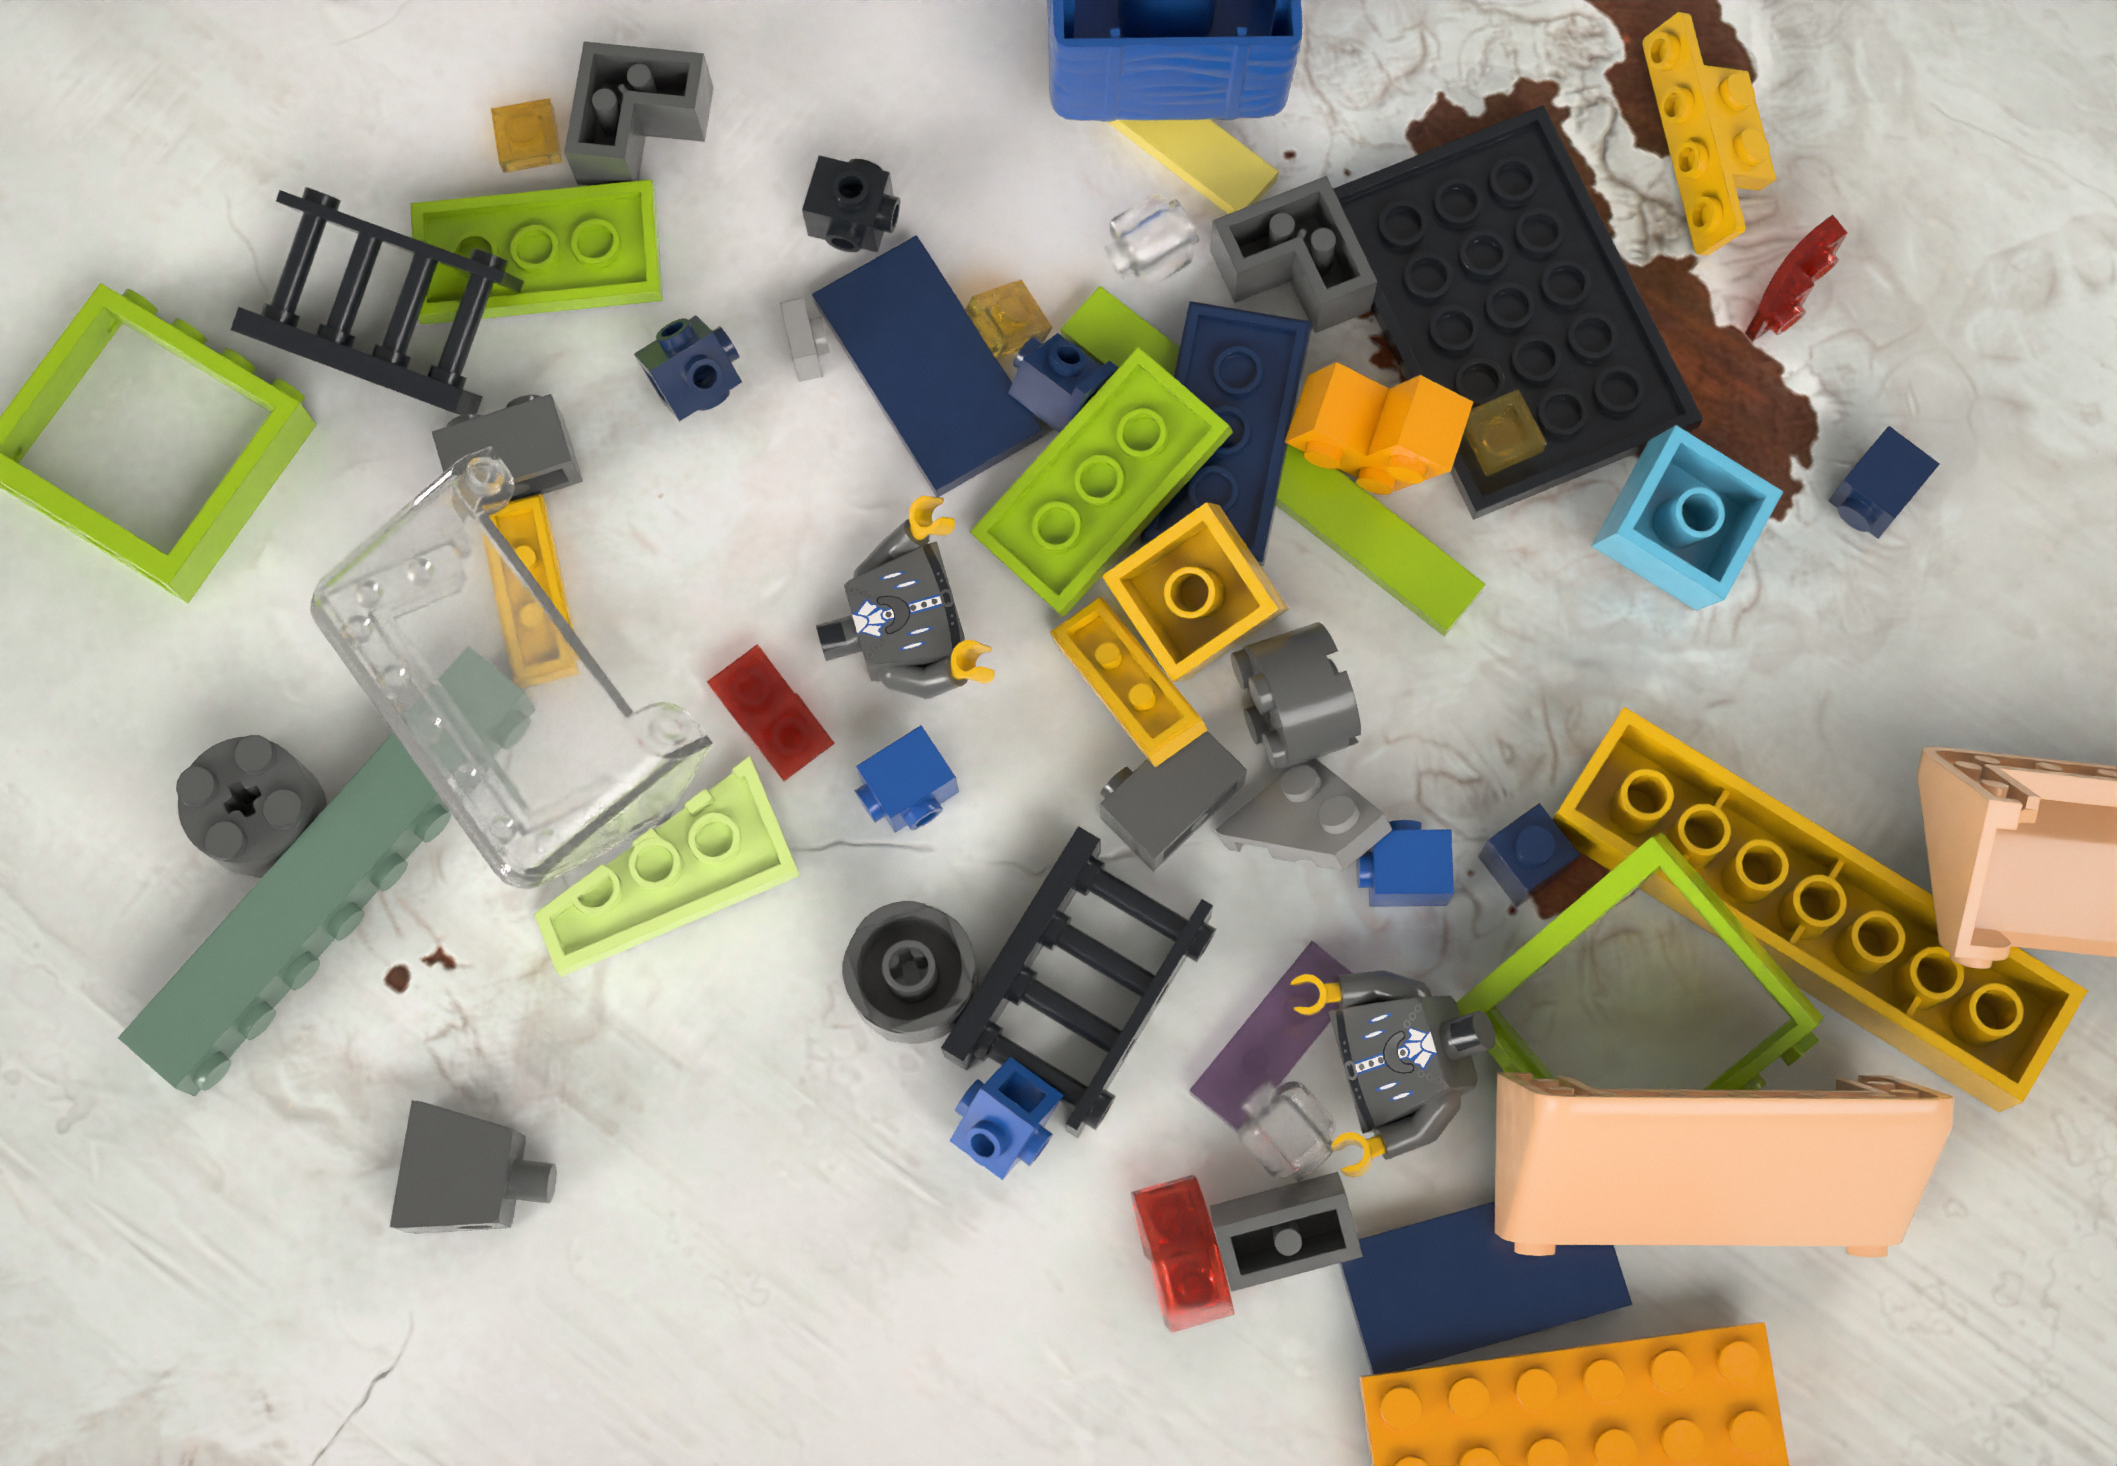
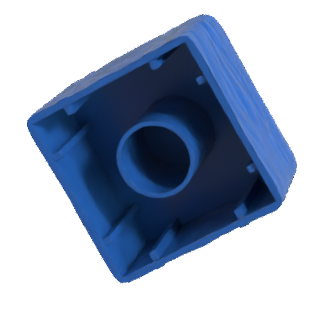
M1047 0L1049 92L1052 107L1062 118L1077 121L1234 120L1238 118L1275 116L1286 106L1297 64V56L1300 52L1303 29L1301 0Z

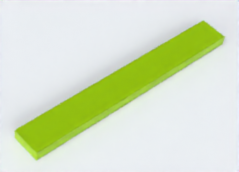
M1101 286L1092 293L1060 329L1061 335L1065 339L1078 346L1086 355L1101 366L1110 360L1120 367L1140 347L1174 377L1180 347ZM1288 445L1276 506L1445 637L1483 592L1486 584L1338 469H1326L1316 466L1304 458L1303 451Z

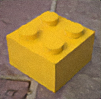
M1207 502L1102 575V578L1172 682L1188 680L1289 610L1220 505Z

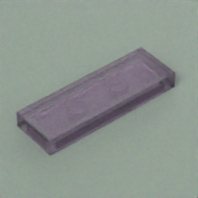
M1313 941L1304 949L1189 1090V1094L1239 1135L1331 1023L1329 1011L1339 1009L1337 1002L1326 1003L1325 1007L1314 1015L1298 1013L1293 1008L1314 1006L1320 998V991L1313 983L1291 986V981L1297 976L1309 974L1316 976L1323 983L1335 982L1337 975L1353 974Z

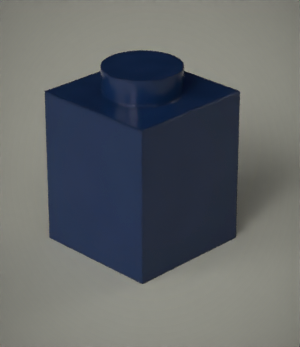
M1888 426L1845 477L1828 501L1838 508V514L1849 526L1861 532L1868 531L1879 539L1940 463L1892 427Z
M1539 803L1488 839L1478 858L1514 905L1519 907L1566 873L1580 854Z

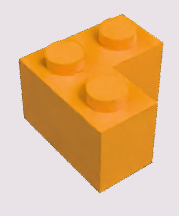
M1335 362L1307 375L1285 443L1303 451V456L1308 462L1326 469L1338 468L1356 477V483L1364 490L1379 495H1389L1395 491L1422 483L1425 480L1452 470L1473 402L1422 375L1392 388H1387Z

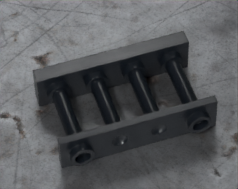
M305 187L302 198L279 190L276 202L303 213L271 305L264 303L261 314L238 307L230 330L455 414H477L483 396L464 390L467 378L461 376L493 285L497 284L519 293L521 291L524 281L505 272L508 261L476 248L472 249L468 259L339 212L338 208L341 200ZM326 223H330L358 233L327 324H319L315 335L296 328L300 316L296 315L295 311ZM382 243L410 252L414 256L382 346L375 344L372 355L352 348L355 336L350 335L380 247ZM440 263L470 274L438 366L431 365L426 376L407 369L411 357L405 354L437 264Z
M1079 826L941 1047L945 1058L966 1071L975 1057L983 1062L989 1057L1003 1065L1011 1056L1064 1095L1061 1102L1074 1109L1066 1122V1131L1077 1138L1085 1125L1095 1130L1099 1127L1116 1098L1114 1094L1107 1091L1108 1087L1186 958L1188 957L1198 962L1217 930L1208 924L1211 919L1213 905L1201 899L1188 920L1103 870L1105 863L1098 859L1101 854V839ZM1077 892L1084 896H1087L1089 892L1095 894L1175 942L1156 975L1070 924L1072 917L1064 912ZM1043 946L1051 951L1057 946L1142 997L1123 1030L1118 1029L1036 979L1038 972L1030 967ZM1009 1001L1016 1006H1019L1022 1002L1026 1003L1108 1053L1089 1086L1084 1085L1002 1035L1004 1028L996 1024Z

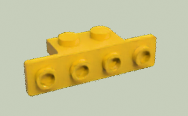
M1677 12L1647 35L1642 41V46L1694 250L1697 255L1708 256L1745 231L1746 225L1736 188L1760 191L1777 179L1770 156V147L1765 137L1755 99V90L1751 84L1748 71L1704 65L1691 15L1689 13Z

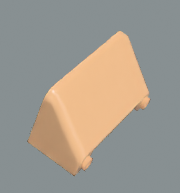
M1932 746L1923 748L1917 771V781L1938 941L1950 953V959L1968 967L1990 968L1993 960H2004L2008 957L2010 946L2117 957V766Z
M1497 1072L1495 1233L1506 1241L1514 1242V1252L1533 1256L1555 1254L1556 1245L1846 1246V1253L1850 1255L1885 1257L1888 1256V1246L1899 1245L1903 1242L1952 1130L1954 1097L1891 1075H1858V1082L1851 1079H1836V1091L1595 1089L1572 1077L1557 1076V1080L1533 1079V1074L1530 1072Z

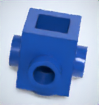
M1010 1056L986 1083L977 1079L966 1091L955 1108V1112L963 1118L949 1141L968 1154L976 1163L984 1166L1003 1180L1020 1160L1031 1166L1042 1153L1053 1136L1044 1127L1064 1095Z

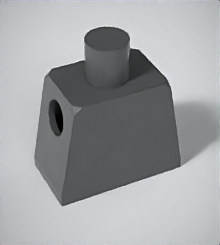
M412 1100L390 1227L413 1234L511 1228L516 1200L548 1204L552 1201L557 1176L556 1164L523 1160L526 1138L525 1135L514 1129L422 1101Z

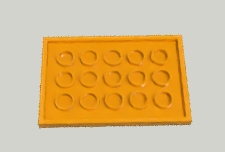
M1758 1321L1359 1376L1372 1466H1789L1765 1322Z

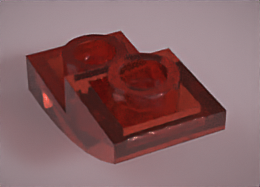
M1833 214L1816 226L1795 246L1773 275L1745 331V334L1752 342L1769 330H1772L1775 335H1780L1795 325L1806 313L1802 306L1815 285L1814 282L1826 275L1839 262L1835 254L1848 232Z
M758 644L706 683L783 782L835 744L800 696L793 692Z
M1194 1175L1130 1192L1143 1253L1152 1265L1164 1325L1173 1333L1234 1315L1235 1312L1219 1247L1197 1178Z

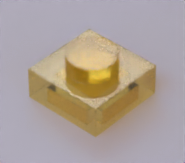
M550 98L491 108L498 161L503 173L562 163L555 111Z
M1022 279L972 296L965 309L995 358L1019 351L1034 336H1037L1044 342L1053 328Z
M1519 389L1471 409L1464 430V434L1486 477L1542 453L1547 444Z

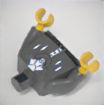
M933 496L917 498L909 509V519L889 534L854 570L853 579L844 584L852 615L816 625L826 661L863 652L871 681H881L888 689L924 699H931L961 687L967 683L968 679L986 684L993 681L995 672L992 669L983 666L976 667L978 657L983 653L991 652L992 647L974 640L965 639L938 543L936 541L928 544L929 535L946 536L955 529L954 518L940 517L934 522L932 521L934 509L944 502V498Z
M1385 970L1337 975L1335 982L1323 983L1316 976L1303 974L1293 979L1290 983L1291 986L1313 983L1320 991V998L1314 1006L1294 1007L1293 1009L1298 1013L1314 1015L1319 1013L1326 1003L1337 1002L1339 1009L1329 1011L1360 1127L1362 1134L1374 1132V1136L1368 1139L1354 1132L1342 1133L1335 1138L1331 1145L1333 1152L1342 1150L1348 1145H1358L1364 1150L1363 1158L1360 1162L1342 1168L1341 1172L1349 1177H1360L1368 1172L1373 1158L1382 1155L1384 1159L1388 1160L1436 1141L1459 1111L1461 1105L1460 1096L1477 1086L1478 1077L1471 1055L1489 1050L1495 1045V1031L1489 1017L1480 1010L1460 1016L1456 1001L1452 996H1432L1424 982Z

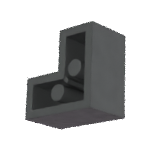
M583 42L564 150L577 185L590 186L638 181L646 136L705 142L714 87L704 53Z
M1327 176L1213 220L1210 252L1234 303L1290 281L1308 320L1312 322V328L1315 333L1371 311L1377 280Z

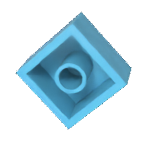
M1675 425L1648 441L1591 546L1697 611L1726 599L1783 491Z

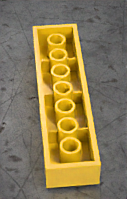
M1623 707L1552 818L1576 850L1610 871L1649 838L1663 833L1798 988L1997 1112H2002L2025 1101L2088 992L2084 987L2018 947L2010 946L2008 957L2004 960H1993L1990 968H1973L1954 962L1950 959V953L1938 941L1932 894L1626 707ZM1661 869L1639 887L1645 893L1721 939Z

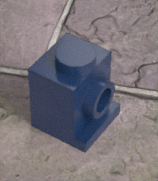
M1056 333L1045 343L1037 336H1034L1024 344L1014 360L1013 365L1018 371L1008 394L1060 433L1119 367L1110 360L1101 366L1086 355L1078 346L1069 342L1059 333Z

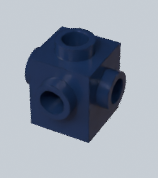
M697 315L689 320L682 318L667 324L657 333V340L634 353L662 403L679 422L697 410L705 411L718 406L727 399L732 388L742 383L732 365V362L740 358L732 341L721 326L711 330Z

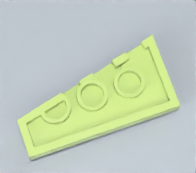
M750 756L732 768L733 773L707 791L705 788L684 803V809L655 830L653 827L631 842L633 846L609 864H601L534 913L555 970L561 977L801 876Z

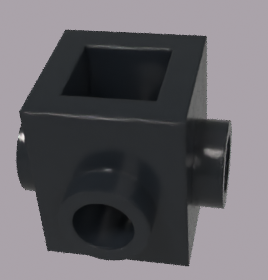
M819 155L802 213L808 236L823 239L830 246L845 252H858L860 249L878 252L884 232L893 233L896 227L901 200L900 197H896L893 194L890 172L883 171L877 164L864 159H851L849 162Z

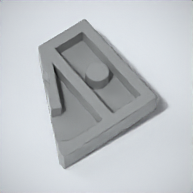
M1316 758L1289 768L1216 829L1224 846L1229 850L1240 852L1244 844L1267 848L1272 858L1291 862L1309 860L1318 867L1344 871L1392 831L1382 811Z

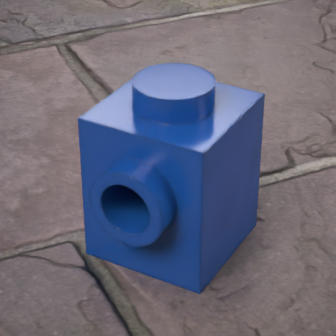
M922 725L856 766L863 783L861 787L854 790L857 797L874 823L885 817L895 833L907 825L910 830H916L925 826L943 811L941 803L959 793L956 776Z
M1414 820L1389 821L1392 831L1357 859L1358 888H1369V907L1447 906L1454 894L1452 830H1422V823Z

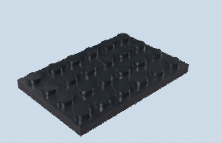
M1544 105L1333 188L1376 277L1377 286L1371 309L1405 380L1408 381L1422 375L1473 402L1453 467L1450 471L1473 520L1641 452L1645 449L1649 440L1675 425L1686 432L1699 428L1703 417Z

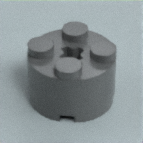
M1320 622L1244 646L1242 650L1231 653V663L1237 681L1242 689H1249L1253 706L1244 709L1249 732L1256 745L1264 744L1267 757L1274 770L1282 767L1288 768L1356 745L1359 742L1356 736L1361 735V723L1354 691L1347 671L1339 673L1334 662L1327 658V655L1338 652V649L1328 630Z
M260 735L231 738L213 745L204 751L189 768L181 773L176 784L180 823L193 845L223 867L242 875L262 878L327 806L322 786L312 772L283 747ZM253 804L256 812L247 817L246 815L250 812V806Z
M915 901L894 902L871 912L856 928V932L845 951L842 963L844 985L858 1014L872 1030L886 1040L893 1042L920 1044L939 1039L950 1033L978 989L977 963L971 942L965 930L958 921L947 913ZM914 960L918 969L925 970L920 973L921 982L909 986L905 979L898 978L904 975L902 964Z

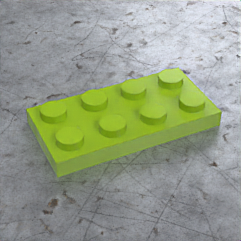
M652 179L410 203L412 238L468 259L473 248L507 260L508 264L505 272L524 281L520 293L494 284L481 319L663 301L656 190ZM440 263L437 264L418 318L421 325L454 321L470 274Z
M1138 347L974 526L970 533L1064 618L1233 431L1230 425Z

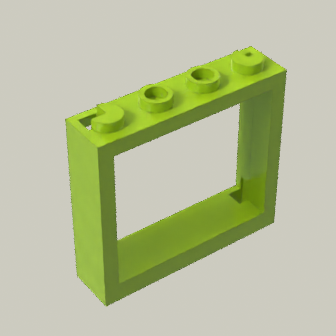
M100 283L0 416V488L188 604L317 424L302 406V402L306 397L287 382L279 378H274L271 384L254 375L257 370L256 367L237 352L229 348H225L221 354L204 345L207 338L190 324L176 318L170 325L155 316L158 309L135 291L126 289L120 295ZM122 324L127 325L271 412L168 555L19 464Z
M1663 833L1649 838L1456 1002L1460 1016L1480 1010L1489 1017L1496 1037L1494 1047L1487 1051L1505 1072H1530L1533 1074V1079L1557 1080L1496 1007L1661 869L1790 1017L1787 1022L1703 1090H1761L1767 1082L1759 1073L1779 1057L1788 1067L1801 1058L1804 1053L1819 1042L1818 1038L1811 1031L1821 1023L1824 1017Z

